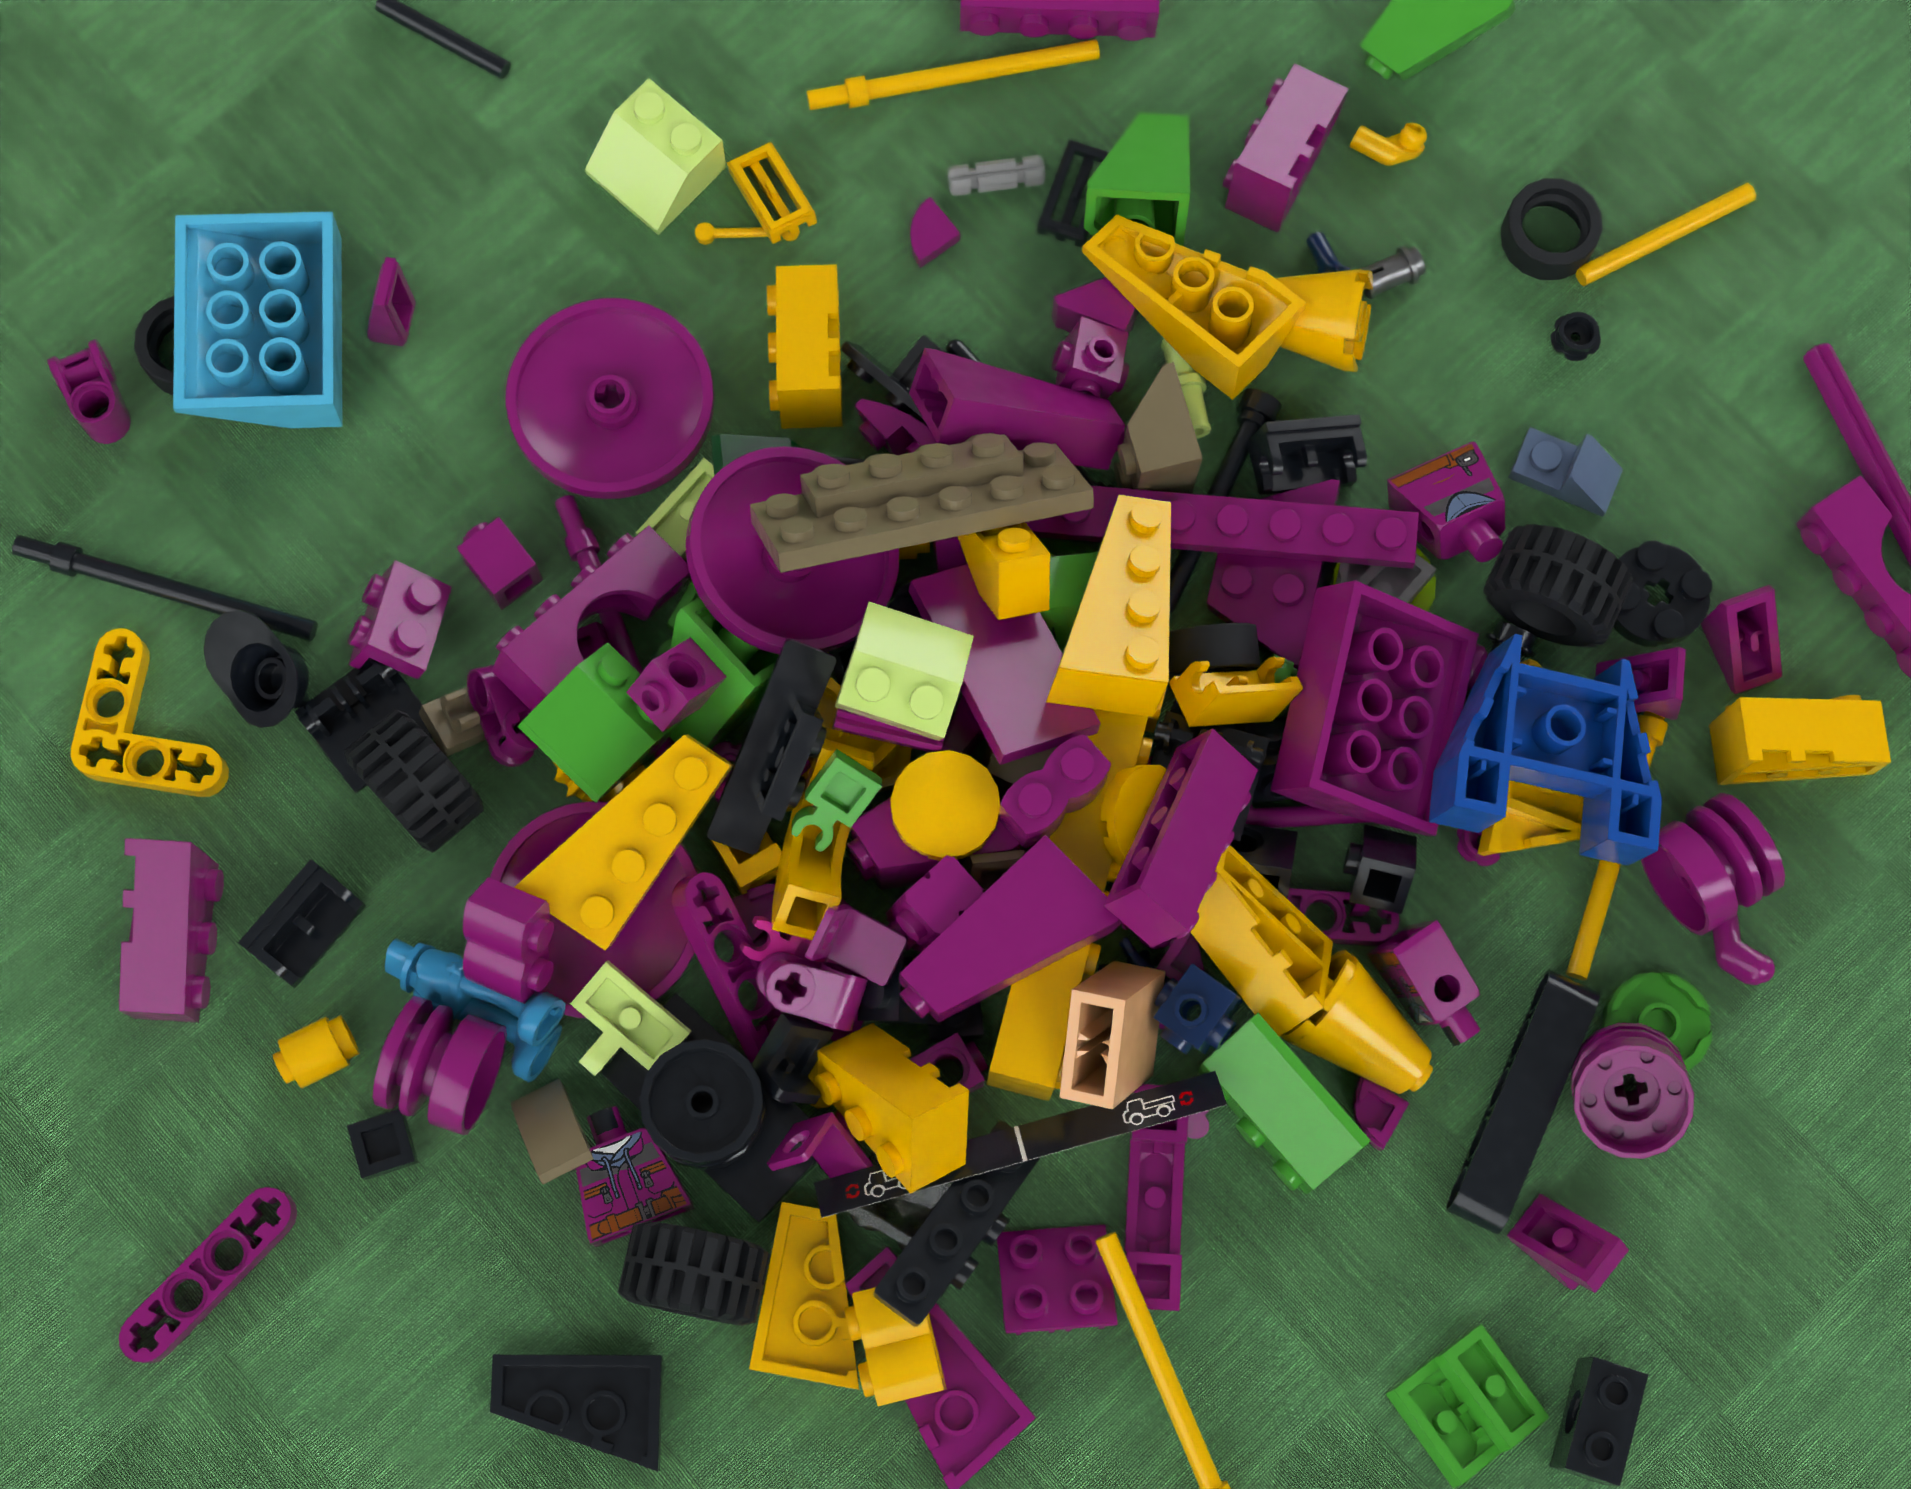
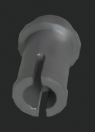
M1400 246L1397 248V254L1367 267L1359 268L1361 270H1370L1373 275V290L1368 289L1365 291L1368 299H1372L1376 295L1406 282L1414 285L1418 283L1420 276L1426 274L1423 258L1415 246L1408 249L1405 246Z

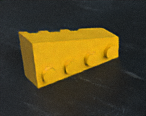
M1118 495L1047 697V703L1154 716L1169 683L1171 502Z
M689 734L683 735L514 888L546 900L552 916L606 951L612 946L733 767V764Z

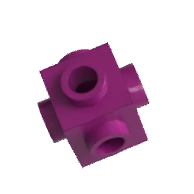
M1081 316L1066 339L1058 344L1054 353L1051 369L1057 371L1055 385L1107 400L1113 392H1121L1126 383L1130 368L1129 364L1124 362L1129 333Z

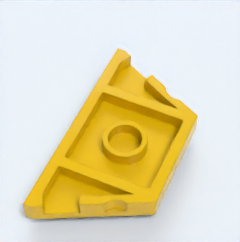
M1532 659L1520 662L1522 664L1543 668L1537 661ZM1509 780L1506 817L1482 831L1477 854L1487 856L1579 841L1584 797Z

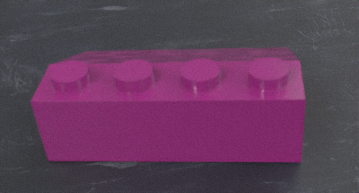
M1356 580L1316 588L1297 676L1303 689L1290 702L1271 791L1315 808L1429 837L1436 836L1439 824L1429 822L1433 773L1464 707L1479 634Z

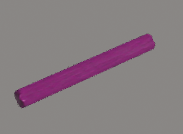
M1829 343L1819 344L1808 350L1803 356V360L1866 482L1893 515L1888 524L1911 567V497L1832 345Z

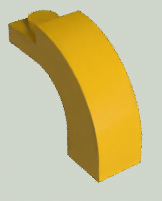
M825 739L820 753L814 758L809 774H804L806 778L805 788L798 805L792 810L778 866L772 904V930L808 940L813 939L827 909L838 906L841 902V871L850 828L837 820L834 823L831 844L825 850L819 852L815 849V839L822 831L821 828L816 825H807L795 837L791 834L792 820L799 810L813 806V804L805 800V790L836 749L871 771L874 765V752Z

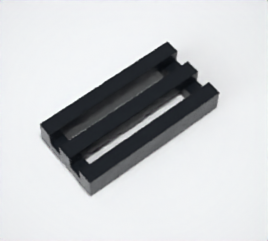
M1069 139L1039 219L1037 234L1046 236L1048 232L1056 235V240L1065 242L1066 239L1075 241L1074 246L1082 248L1089 235V232L1084 229V215L1079 228L1073 227L1071 224L1094 161L1102 163L1109 152ZM1076 155L1082 156L1084 160L1061 222L1052 220Z

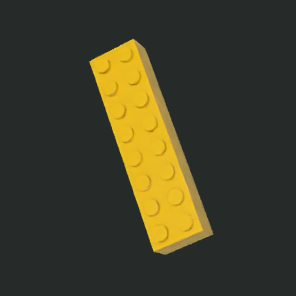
M1165 692L1153 717L1093 709L1101 725L1097 734L1087 737L1111 763L1105 785L1099 795L1087 806L1075 812L1066 813L1058 829L1049 838L1107 897L1110 892L1105 891L1106 882H1115L1121 866L1116 864L1104 843L1103 836H1108L1106 829L1107 822H1101V805L1106 788L1119 771L1126 767L1147 765L1153 739L1144 737V732L1154 733ZM1090 943L1011 985L986 1085L1045 1101L1050 1100L1054 1088L1060 1090L1071 991L1074 987L1094 975L1101 945Z

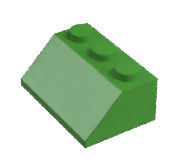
M1259 1013L1244 1024L1197 1069L1201 1075L1216 1071L1226 1103L1240 1119L1235 1123L1237 1130L1255 1149L1263 1145L1276 1160L1271 1166L1273 1171L1292 1191L1299 1187L1305 1195L1308 1194L1371 1142Z

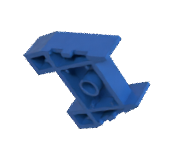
M1512 635L1488 654L1434 769L1429 822L1476 833L1482 832L1506 817L1510 780L1584 797L1579 855L1629 866L1657 852L1662 797L1658 780L1652 781L1646 755L1651 750L1647 733H1641L1634 705V701L1638 699L1630 660L1621 659L1594 677V680L1520 663L1522 635Z

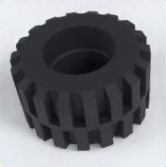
M1526 524L1525 526L1514 527L1509 532L1483 588V593L1486 595L1488 603L1506 620L1532 633L1536 637L1567 646L1596 647V645L1604 644L1608 639L1632 586L1633 578L1622 561L1606 548L1589 538L1562 528Z
M395 708L344 750L347 763L423 849L433 853L436 852L484 811L482 800L473 787L422 728L403 711Z
M646 1221L638 1223L632 1227L617 1293L629 1302L646 1307L740 1326L756 1322L770 1253L757 1244L713 1232L660 1222Z

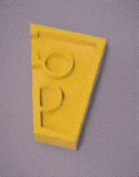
M781 1202L749 1366L750 1370L860 1390L854 1342L851 1339L845 1315V1307H849L837 1214L821 1218L819 1208Z

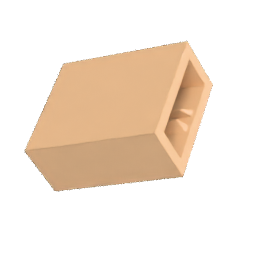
M1113 961L1072 989L1059 1098L1114 1109L1153 1076L1159 1021L1153 1018L1159 1007L1154 1003L1164 987L1165 971Z

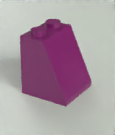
M891 798L856 820L850 828L852 841L847 843L851 854L848 856L861 878L865 882L873 878L880 890L912 886L939 862L928 858V856L921 855L916 850L913 851L903 843L893 826ZM998 818L995 831L991 834L989 840L982 849L971 855L1015 851L1020 849V843ZM966 858L957 861L962 865Z

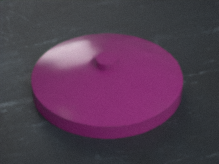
M600 298L577 303L562 309L542 322L527 337L518 350L509 371L506 385V410L512 433L520 450L528 462L544 478L569 492L581 496L599 499H620L640 495L662 486L681 473L691 463L704 444L711 427L714 413V388L711 371L702 348L694 336L677 319L665 311L640 301L622 298Z
M786 446L770 447L747 453L723 467L704 488L693 508L687 527L686 558L688 570L693 585L705 607L733 635L754 647L775 654L780 653L784 641L788 638L825 652H831L854 641L858 636L868 602L886 607L895 588L899 571L898 548L780 573L752 525L750 504L766 501L769 497L776 494H802L801 474L811 473L821 465H845L833 457L814 450Z
M594 801L572 803L555 808L532 820L508 842L498 857L490 878L515 887L608 802L598 801L595 803ZM682 843L676 849L612 946L606 951L550 914V921L554 923V932L548 947L549 960L553 962V972L542 992H548L566 1003L564 1015L586 1018L570 1003L608 960L655 1000L670 989L687 968L695 952L674 911L672 892L675 885L682 878L698 874V871ZM703 890L698 891V895L693 898L696 907H700L704 900Z

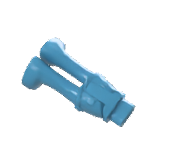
M398 938L394 939L389 945L386 952L385 972L400 980V988L407 993L413 991V996H420L431 1000L433 1011L439 1005L451 1007L454 1015L453 1021L456 1019L462 1021L467 1015H475L506 1026L507 1040L515 1048L511 1059L512 1073L527 1082H532L538 1077L547 1065L561 1035L562 1026L558 1023L566 1009V1003L562 999L548 992L535 991L529 1000L523 1004L468 981L464 976L462 957L453 952L448 953L437 950L435 947L421 942L413 947Z

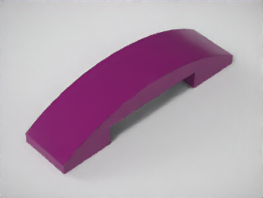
M1142 1084L1133 1094L1163 1085ZM1188 1116L1130 1132L1124 1253L1145 1303L1150 1310L1180 1311L1182 1269L1180 1247Z

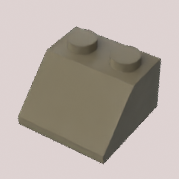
M1174 362L1163 364L1127 424L1123 444L1118 445L1119 463L1114 464L1118 488L1192 494L1202 462V454Z

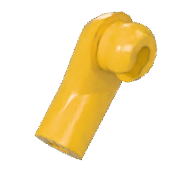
M1412 122L1405 124L1400 133L1386 138L1360 125L1349 147L1382 165L1392 166L1416 159L1424 151L1427 132L1423 126Z

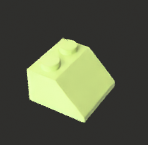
M648 78L613 112L585 168V172L659 235L726 168L723 140Z
M868 602L835 707L937 741L944 739L961 689L974 636Z

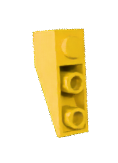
M1025 522L957 536L979 595L998 620L1049 610L1050 552Z

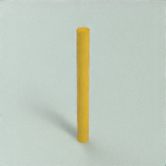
M1744 183L1583 264L1575 273L1576 278L1582 286H1586L1755 201L1756 192L1750 183Z

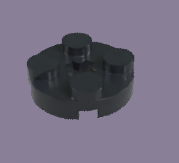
M1649 540L1642 543L1639 547L1628 550L1619 558L1628 568L1627 571L1631 573L1633 578L1632 586L1613 626L1619 634L1635 644L1644 647H1657L1659 644L1681 642L1700 626L1709 609V594L1712 590V580L1709 574L1702 570L1701 566L1692 556L1677 547ZM1648 584L1653 587L1656 585L1663 587L1666 590L1665 595L1669 598L1668 604L1663 601L1657 603L1656 606L1648 603L1647 599L1650 593L1644 589V586Z

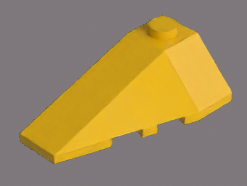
M1115 215L1082 246L1083 254L1196 372L1232 400L1267 367L1306 307V301L1266 271L1250 266L1248 271L1221 261V254L1208 249H1205L1204 253L1197 252L1175 243L1172 235L1119 215Z

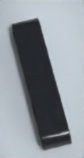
M1551 970L1546 972L1536 990L1446 1205V1211L1497 1235L1502 1231L1517 1201L1600 999L1599 992Z

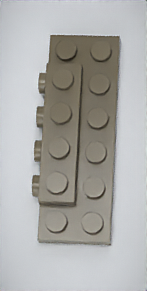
M986 433L973 435L965 442L952 445L941 443L926 444L919 447L915 452L902 455L876 454L868 457L864 462L846 466L842 464L821 465L811 473L800 475L802 494H776L769 497L766 501L750 504L752 525L778 570L782 573L1094 508L1093 488L1056 443H1032L1027 445L1024 450L1018 451L1005 434Z

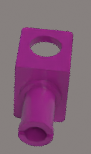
M843 904L827 909L805 957L812 961L827 957L879 986H885L889 983L908 944V938L851 906Z
M838 1110L835 1114L830 1112L794 1123L767 1162L768 1167L775 1171L805 1162L812 1155L829 1178L873 1166L872 1162L855 1142L857 1139L851 1134L845 1118ZM801 1141L802 1145H801L799 1148H797L796 1150L790 1152L791 1149H792L798 1142Z

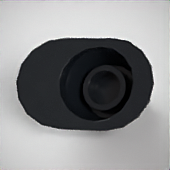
M237 610L225 612L212 622L206 633L203 649L206 666L214 681L249 724L259 728L276 726L287 718L292 709L300 708L310 701L306 694L309 685V670L304 658L295 649L282 644L268 625L255 614Z

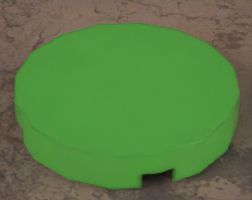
M1646 972L1634 975L1613 990L1603 1008L1602 1028L1619 1022L1642 1023L1663 1032L1679 1049L1687 1071L1702 1061L1712 1041L1711 1022L1709 1019L1711 1013L1707 1001L1693 984L1676 974Z

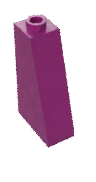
M924 348L909 394L937 443L952 445L965 442L968 438L977 434H1005L1018 451L1024 450L1027 445L1032 443H1056L1073 465L1103 470L1109 469L1114 453L1118 451V445L1123 444L1125 435V424L1109 400L936 349Z
M1044 835L899 973L900 984L905 988L899 995L920 1018L923 1019L929 1013L939 1023L1112 933L1122 921L1104 906L1107 896Z

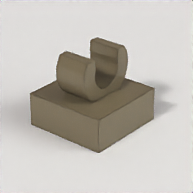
M467 686L421 706L419 716L436 745L446 757L486 740L480 724V716L470 703Z

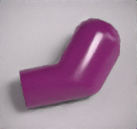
M1738 915L1712 930L1716 961L1722 970L1748 985H1758L1771 980L1775 973L1773 960L1769 956L1741 942Z

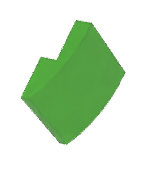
M1482 1324L1474 1327L1386 1393L1388 1399L1452 1488L1463 1485L1499 1454L1512 1449L1549 1418V1415Z

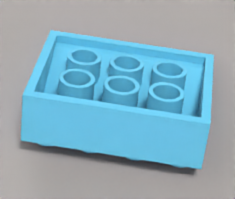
M333 212L175 215L173 409L175 413L284 428L343 427L342 238Z

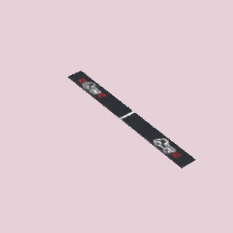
M1216 1071L1130 1094L1114 1109L1091 1105L967 1140L966 1164L917 1191L1225 1106L1227 1103ZM880 1164L814 1182L821 1218L910 1194L896 1177H889L882 1170Z

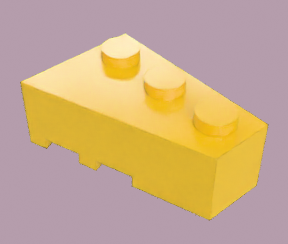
M837 264L776 266V285H767L768 316H776V332H768L769 363H776L777 379L769 380L770 411L780 412L782 429L843 427Z
M1845 695L1832 699L1739 697L1734 703L1726 706L1725 711L1709 724L1718 785L1873 775L1891 763L1882 703L1877 700H1861L1860 695Z
M1229 845L1220 857L1215 869L1217 878L1211 888L1204 894L1197 910L1199 920L1190 932L1254 1015L1259 1013L1280 1037L1324 1008L1333 941Z
M871 1023L817 1050L818 1075L815 1076L814 1082L821 1093L823 1102L829 1106L834 1105L845 1118L851 1134L858 1141L864 1140L875 1152L882 1170L889 1177H896L911 1194L966 1164L969 1089L960 1083L949 1088L937 1079L941 1077L937 1067L930 1062L919 1067L908 1059L911 1057L910 1048L874 1023Z

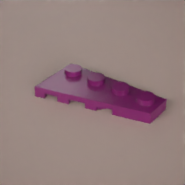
M886 1247L845 1284L851 1296L854 1292L877 1287L898 1258L889 1247ZM936 1302L929 1314L947 1390L906 1399L905 1401L943 1475L948 1489H959L1026 1428L1036 1416Z

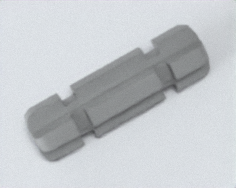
M1039 155L1022 157V162H1016L1015 158L975 163V168H969L968 164L949 167L947 171L949 191L954 196L971 194V189L977 188L978 193L1018 188L1017 183L1024 182L1025 187L1042 185L1046 178L1045 164L1042 156Z

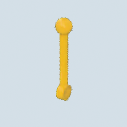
M703 222L695 228L696 240L703 245L712 243L715 238L768 237L762 227L714 228L710 223ZM786 231L780 235L786 241L791 242L799 237L800 232L790 236L789 232Z

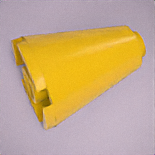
M1355 269L1275 278L1306 301L1305 309L1280 347L1339 370L1357 373L1358 366L1355 359L1362 360L1372 305L1367 304V301H1362L1364 289L1373 290L1372 272L1370 270Z
M1346 949L1338 951L1331 956L1324 1008L1281 1036L1288 1043L1397 1094H1402L1408 1089L1412 1092L1417 1091L1426 1083L1433 1071V1066L1429 1064L1432 1057L1431 1050L1359 960Z

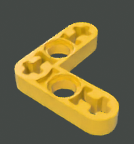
M117 628L106 632L99 639L93 656L71 745L73 765L85 776L96 781L196 797H210L219 793L228 781L229 768L226 761L213 748L200 744L132 734L150 662V652L147 645L131 630ZM125 643L134 652L132 658L127 657L122 660L119 674L126 680H129L128 684L113 678H105L107 674L114 678L117 677L119 663L111 655L113 651H122ZM117 691L122 693L124 697L122 710L112 717L100 716L97 711L99 699L108 692ZM100 743H102V746L110 753L123 756V766L116 760L102 758L98 760L96 767H94V763L87 758L88 751H97ZM148 750L161 751L164 757V764L161 770L152 776L139 775L137 771L139 757ZM206 759L207 764L214 769L212 775H204L201 783H198V780L191 773L177 770V760L184 766L197 768L201 767L203 760Z

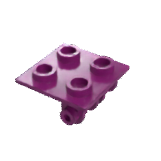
M1106 1224L1007 1231L1000 1234L997 1238L1003 1301V1325L1006 1334L1015 1333L1017 1336L1023 1332L1036 1331L1055 1333V1330L1065 1329V1332H1070L1071 1329L1098 1327V1329H1105V1326L1118 1325L1113 1282L1095 1242L1096 1239L1107 1234Z

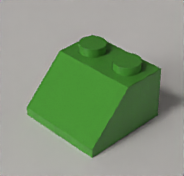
M608 642L578 664L518 725V728L595 803L652 757L682 722L681 720L664 732L654 724L626 693L640 673Z

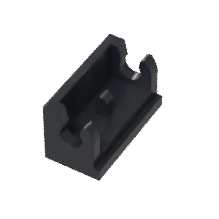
M1360 414L1266 422L1247 441L1259 495L1283 493L1331 479L1340 480V487L1354 485L1357 482L1356 468L1367 466V453L1360 428L1362 424Z
M310 859L238 943L280 978L296 988L366 905Z

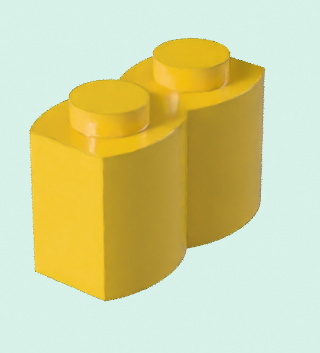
M875 1288L852 1293L854 1305L845 1307V1315L852 1341L862 1339L867 1362L858 1364L860 1382L865 1398L875 1395L877 1406H882L947 1390L930 1314L928 1313L920 1326L914 1327L877 1300L873 1295Z

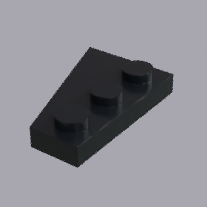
M493 1354L490 1412L637 1463L646 1468L660 1471L663 1356Z

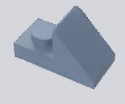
M1529 427L1508 478L1603 517L1606 514L1623 469L1597 440L1587 433L1580 444L1576 446Z

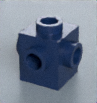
M1192 963L1179 981L1175 978L1170 979L1160 991L1154 1003L1159 1007V1010L1153 1018L1166 1026L1159 1036L1187 1055L1193 1046L1203 1054H1206L1211 1046L1218 1050L1228 1040L1237 1024L1231 1018L1243 1003V1000ZM1196 1007H1201L1200 1016L1190 1021L1191 1011Z

